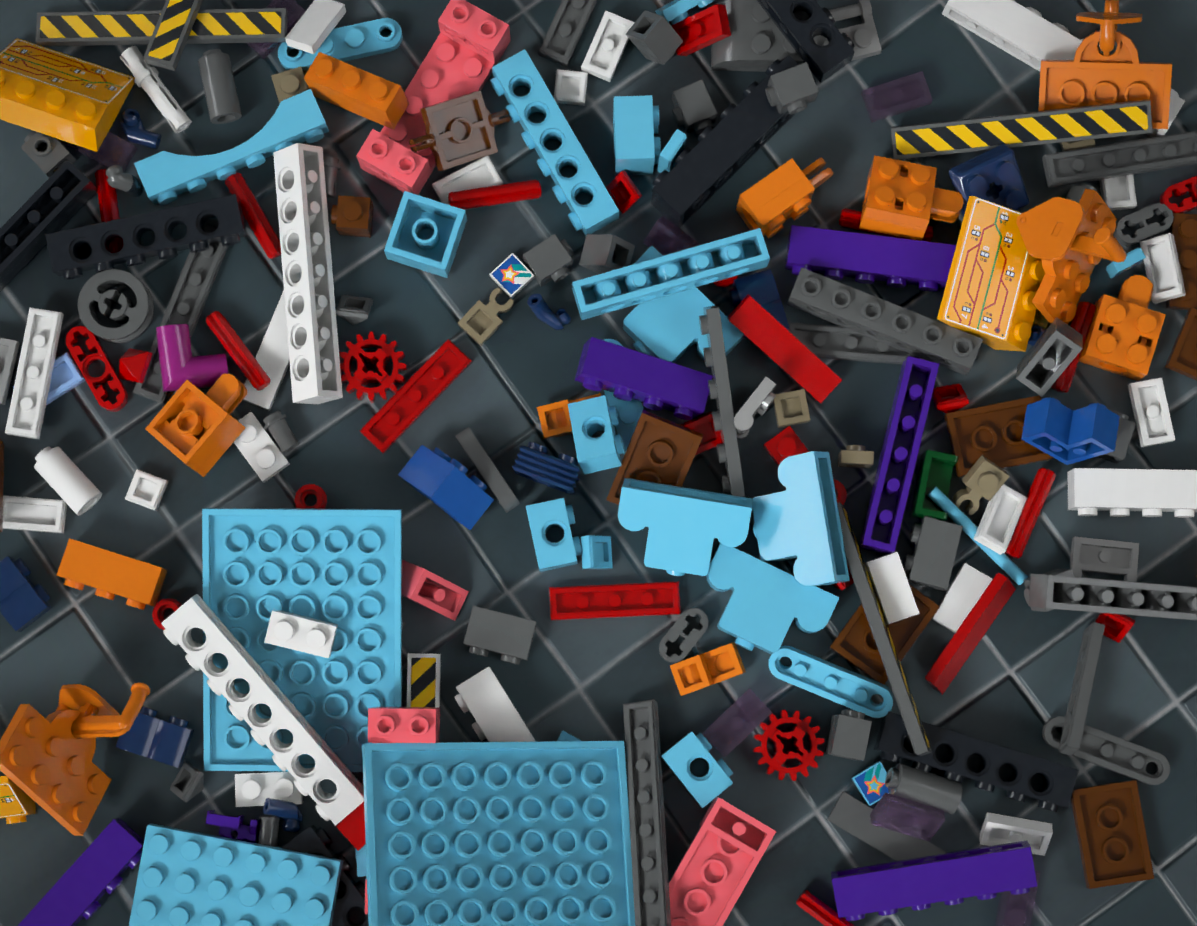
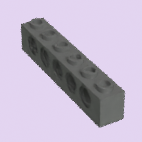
M801 268L787 304L927 361L939 363L940 366L965 376L972 369L983 341L979 337L804 268Z
M1031 573L1028 606L1197 620V587Z

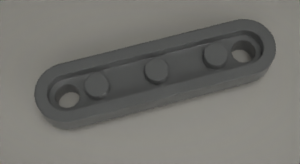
M1062 716L1049 719L1044 724L1042 730L1045 743L1058 751L1061 739H1056L1053 731L1056 727H1060L1063 730L1065 717ZM1084 725L1080 749L1071 755L1148 785L1161 784L1170 774V764L1164 755ZM1149 762H1152L1156 768L1152 775L1146 771V765Z

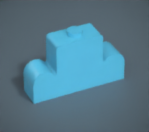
M651 246L634 264L663 255ZM692 288L638 304L625 317L623 330L635 341L633 346L638 352L675 363L693 344H697L698 355L704 360L703 348L709 346L707 334H701L699 316L704 315L703 307L715 305L700 290ZM720 310L725 354L727 356L743 339L744 334Z
M811 451L785 458L778 467V478L781 484L786 486V490L753 498L752 509L755 522L753 532L758 541L761 560L783 561L797 558L793 566V573L795 579L804 586H821L850 581L829 452Z
M625 478L621 489L618 520L625 529L630 531H640L644 527L649 528L644 557V565L646 567L663 569L668 574L674 576H684L685 573L706 576L709 571L714 538H717L722 545L727 547H737L746 540L753 499Z
M721 543L715 552L706 575L708 584L714 590L720 592L732 590L730 599L717 624L718 629L736 637L735 644L749 651L757 647L769 654L778 652L793 620H795L798 629L804 633L811 634L820 631L829 622L839 600V597L816 586H804L795 579V576L734 547H727Z

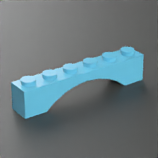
M309 89L281 101L275 114L267 124L249 140L233 149L203 156L178 155L162 151L135 162L134 165L151 202L154 205L158 203L166 205L174 202L177 199V195L184 192L194 193L204 189L207 186L206 183L215 179L226 180L230 175L236 174V171L246 166L248 168L257 167L266 161L265 158L272 156L273 152L305 141L307 143H314L322 139L324 133L329 132V129L313 92Z

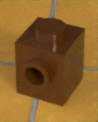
M338 195V205H332L331 224H336V229L340 236L371 238L374 212L371 198Z

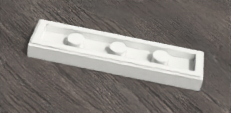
M284 290L255 358L271 382L261 391L255 389L248 379H246L244 384L247 389V395L243 401L269 411L290 364Z
M29 308L5 433L8 435L40 439L64 316L61 312Z

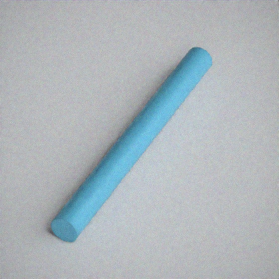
M937 486L928 492L927 496L943 512L948 513L947 515L957 525L963 526L962 530L1018 585H1021L1024 582L1023 580L1028 578L1005 553L1000 555L973 539L978 527Z

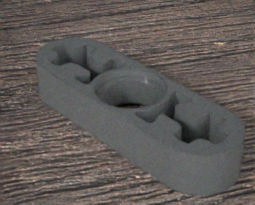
M467 427L455 435L459 444L505 512L508 513L520 505L516 496L470 428Z

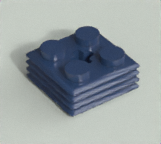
M1005 144L999 145L949 170L954 190L963 197L964 204L961 209L963 217L969 196H975L1014 211L1029 204V198L1014 151Z
M529 442L527 447H519L521 451L517 453L519 458L515 459L516 464L512 466L517 475L570 495L575 493L574 488L577 487L578 476L582 475L576 458L562 453L559 454L558 458L547 455L549 452L547 451L548 448L533 442Z

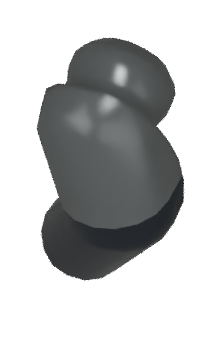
M113 165L107 168V182L111 187L127 192L134 198L139 197L143 193V187L137 178L131 174L123 173L122 166Z

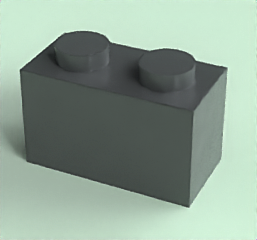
M1056 317L1017 365L1016 379L1043 397L1083 349V335Z
M926 516L920 519V523H914L910 535V541L915 542L912 555L906 554L903 564L909 583L939 591L948 589L963 526Z
M473 606L463 644L470 646L469 653L488 657L490 651L502 654L501 661L519 665L520 660L528 661L537 622Z
M846 709L842 710L841 714L832 715L825 754L855 761H864L872 721L864 720L865 713Z

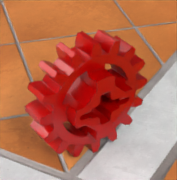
M369 332L368 339L366 340L358 334L356 335L358 343L354 345L349 341L346 342L349 349L348 353L339 352L340 358L344 360V363H340V370L345 373L341 375V382H349L345 390L349 394L357 390L356 398L360 401L365 395H368L371 403L375 402L376 395H380L385 401L387 400L386 392L388 390L394 393L398 391L394 385L396 382H405V378L399 374L400 371L407 370L406 364L399 363L405 355L403 351L394 352L398 344L395 340L387 344V336L385 334H382L379 340L375 338L373 332ZM369 347L379 348L376 352H365L363 350ZM354 358L357 361V370L353 373L354 376L352 377L351 363ZM392 358L393 371L391 376H389L386 372V365ZM363 359L371 364L377 362L376 365L381 376L371 370L367 372ZM368 383L380 384V386L374 388L365 387Z
M781 710L780 719H777L774 714L768 715L771 723L767 725L761 722L759 726L764 731L763 734H756L753 737L760 741V746L753 748V752H761L763 756L757 761L758 765L767 763L769 765L766 770L768 775L775 770L778 771V780H783L786 773H789L791 781H796L797 772H800L804 777L809 776L807 767L817 768L819 765L814 760L815 756L824 755V752L817 749V745L825 741L823 738H816L815 736L820 727L815 726L811 728L809 726L811 722L810 716L800 720V711L797 710L794 711L792 717H788L786 710ZM783 723L796 724L790 732L783 733L775 728ZM806 733L810 740L809 753L804 749L802 740ZM777 736L786 740L793 737L795 739L793 746L800 754L792 751L784 753L782 751L784 745ZM768 738L774 742L775 753L772 755V758L767 750ZM791 758L801 762L800 765L791 768L781 766L787 759Z

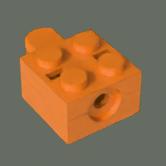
M874 155L867 177L859 229L922 241L930 219L954 223L958 219L964 204L963 197L956 191L935 188L936 167Z
M821 157L801 170L793 158H791L740 194L736 211L750 230L761 228L763 236L766 235L769 239L783 229L782 224L787 219L792 217L793 220H796L809 210L807 206L812 203L811 198L814 190L827 181L834 172L831 168H827L808 180L825 166V160Z
M1141 275L1131 276L1122 283L1118 298L1104 294L1096 301V310L1079 362L1136 381L1141 380L1148 374L1166 314L1148 309L1153 293V284L1148 278Z
M222 374L206 394L189 380H186L145 430L187 466L205 477L246 428L230 414L246 397L247 389L241 381L231 374Z

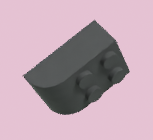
M725 0L716 3L726 5L731 36L711 45V71L766 72L774 61L779 59L782 62L788 55L799 65L804 63L757 0ZM799 10L793 13L798 20L805 21L809 19V15L805 11Z

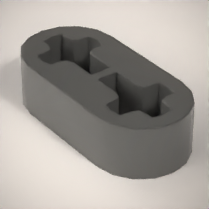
M1157 203L1121 218L1116 223L1113 236L1120 245L1133 246L1140 243V241L1150 239L1166 231L1173 223V212L1165 204ZM1154 212L1157 216L1163 215L1165 218L1161 222V226L1158 222L1147 225L1146 221L1154 216ZM1125 224L1129 228L1139 224L1140 229L1132 234L1133 238L1129 234H1122Z
M691 608L682 613L662 638L659 644L660 656L669 663H677L683 660L706 632L709 622L707 615L698 608ZM697 614L701 617L699 624L702 628L700 631L694 628L687 636L683 633L688 625L685 618L687 616L693 618ZM679 636L684 638L685 640L679 646V649L682 651L681 655L673 654L669 657L666 654L668 648L665 643L667 641L673 643Z

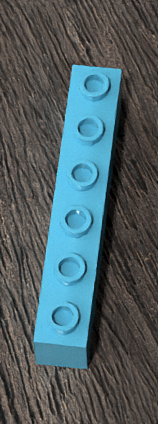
M524 49L493 66L494 78L490 79V82L497 95H504L509 105L506 106V109L514 123L519 121L523 127L524 132L521 133V136L529 150L535 148L540 159L537 160V164L545 177L550 175L556 184L552 189L561 204L567 203L571 210L568 217L575 230L582 229L584 235L587 236V234H592L619 219L617 206L527 51ZM521 85L530 89V92L522 97L515 95L513 91ZM535 112L543 113L546 116L545 120L541 123H533L528 118ZM549 139H557L561 142L560 148L553 151L548 150L544 144ZM573 166L577 173L570 178L564 177L560 174L562 167ZM586 192L592 196L593 200L589 204L582 205L575 200V197L579 193Z
M761 228L577 280L572 282V290L581 320H585L765 268L768 266L770 256Z

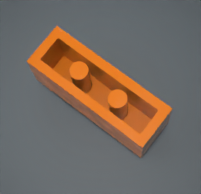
M321 52L317 54L304 76L309 89L312 90L315 97L393 130L409 105L401 85Z
M69 538L56 576L65 578L64 585L82 591L84 585L97 588L95 592L97 596L114 600L116 594L127 598L126 605L144 610L146 604L153 607L157 604L168 570Z

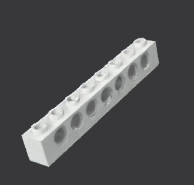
M296 143L273 152L293 403L318 405L343 398L323 148Z
M198 594L191 597L161 623L165 627L163 632L167 639L175 646L179 644L187 653L185 658L195 670L199 671L201 669L209 678L207 684L211 690L218 696L223 695L230 703L228 707L231 713L239 721L244 719L252 728L250 733L255 741L261 746L266 744L274 754L272 759L282 771L288 770L295 778L293 782L296 788L304 796L310 795L317 804L315 806L317 812L325 821L331 820L337 825L364 802V786ZM192 628H200L205 632V643L199 644L192 639ZM214 653H221L226 656L228 660L227 668L221 669L214 665ZM235 679H245L250 686L249 693H239L234 686ZM266 704L269 706L272 712L271 717L267 719L259 717L256 713V705ZM280 729L289 730L293 735V742L288 744L281 742L278 739L277 731ZM302 754L312 756L315 761V767L304 768L299 762V756ZM324 779L332 780L336 784L337 791L334 793L324 792L320 786V781Z

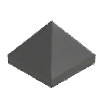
M342 295L336 309V315L354 326L368 319L373 299Z
M186 761L169 790L183 801L188 802L203 790L204 773Z

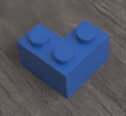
M1047 397L1027 405L1021 440L1069 465L1114 452L1120 416L1108 410L1103 404L1091 403L1086 407L1071 410L1061 404L1058 399Z
M421 445L398 474L416 491L434 502L450 517L469 530L473 528L494 501L493 498L484 492L488 487L474 475L468 478L465 475L468 469L453 458L451 460L447 454L437 447L434 451H431Z

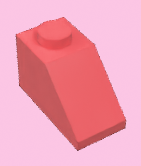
M402 560V596L456 621L469 591L422 567Z

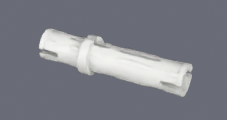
M131 46L121 54L120 59L135 77L134 82L149 95L175 133L184 131L190 126L192 121L158 77L159 72L155 67L145 63L137 46Z

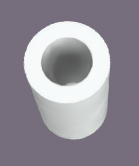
M48 446L35 457L37 462L34 469L78 516L87 512L102 497V493L60 447L51 448Z

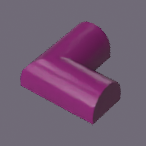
M189 324L156 327L163 392L177 391L186 380H189L197 388H209L215 384L222 374H228L225 353L192 356Z

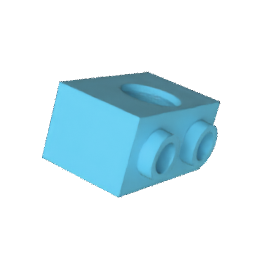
M606 395L568 404L577 460L584 475L622 466L620 454L625 453L621 434L616 435L614 425L620 424L616 406L609 405ZM604 431L600 437L592 438L595 432Z
M564 498L527 505L526 510L539 571L542 572L578 564L576 556L582 555L579 536L572 537L570 524L576 523L572 504L565 506ZM558 526L563 529L564 537L560 542L552 543L547 540L545 534L550 527Z
M690 731L663 753L661 758L700 807L704 808L733 784L729 777L734 773L722 758L716 762L708 752L713 747L701 732L695 735ZM695 758H703L708 764V771L702 777H696L690 771V764Z

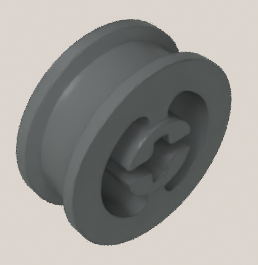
M109 269L93 275L84 284L78 298V312L85 327L99 338L110 343H127L140 337L150 326L154 315V301L149 289L137 277L123 270ZM117 285L130 287L136 295L137 305L134 307L132 301L123 293L120 294L116 290L105 292V290ZM112 303H120L122 305L121 309L113 310L111 308ZM98 306L103 315L110 320H114L116 323L128 322L117 328L104 327L98 321L96 308Z

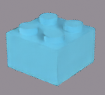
M652 95L615 96L613 99L615 176L623 170L628 175L653 174L654 165L659 162V155L661 153L660 137H654V134H658L659 105L653 106Z
M404 191L384 249L387 259L448 278L467 222L466 210Z

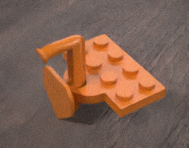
M1105 0L1104 12L1077 13L1076 21L1100 24V30L1084 38L1076 50L1074 60H1041L1038 111L1150 99L1152 129H1168L1172 63L1139 62L1138 49L1132 39L1117 30L1118 24L1142 22L1143 15L1119 13V0ZM1098 42H1099L1100 49H1101V51H1103V53H1101L1100 50L1098 49ZM1115 42H1116V43H1117V49L1115 50V52H1113L1112 54H1110V52L1114 49V45H1115Z
M1085 188L1079 203L1061 197H1054L1017 217L1016 223L1028 253L1032 257L1042 259L1045 275L1032 303L1050 324L1056 317L1067 325L1073 320L1082 293H1085L1088 289L1094 267L1100 263L1102 258L1114 262H1124L1126 259L1125 250L1113 236L1117 218L1097 191Z
M138 682L131 686V696L121 715L95 690L81 684L62 685L59 693L58 707L46 719L30 704H20L0 739V771L72 835L83 836L111 782V779L92 762L96 750V737H119L131 729L145 702L146 696L150 694V687L144 683Z

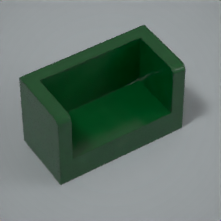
M926 450L921 454L909 517L922 519L926 516L941 521L947 520L948 513L943 512L927 494L933 487L937 486L948 497L953 466L957 463L958 456L932 450Z

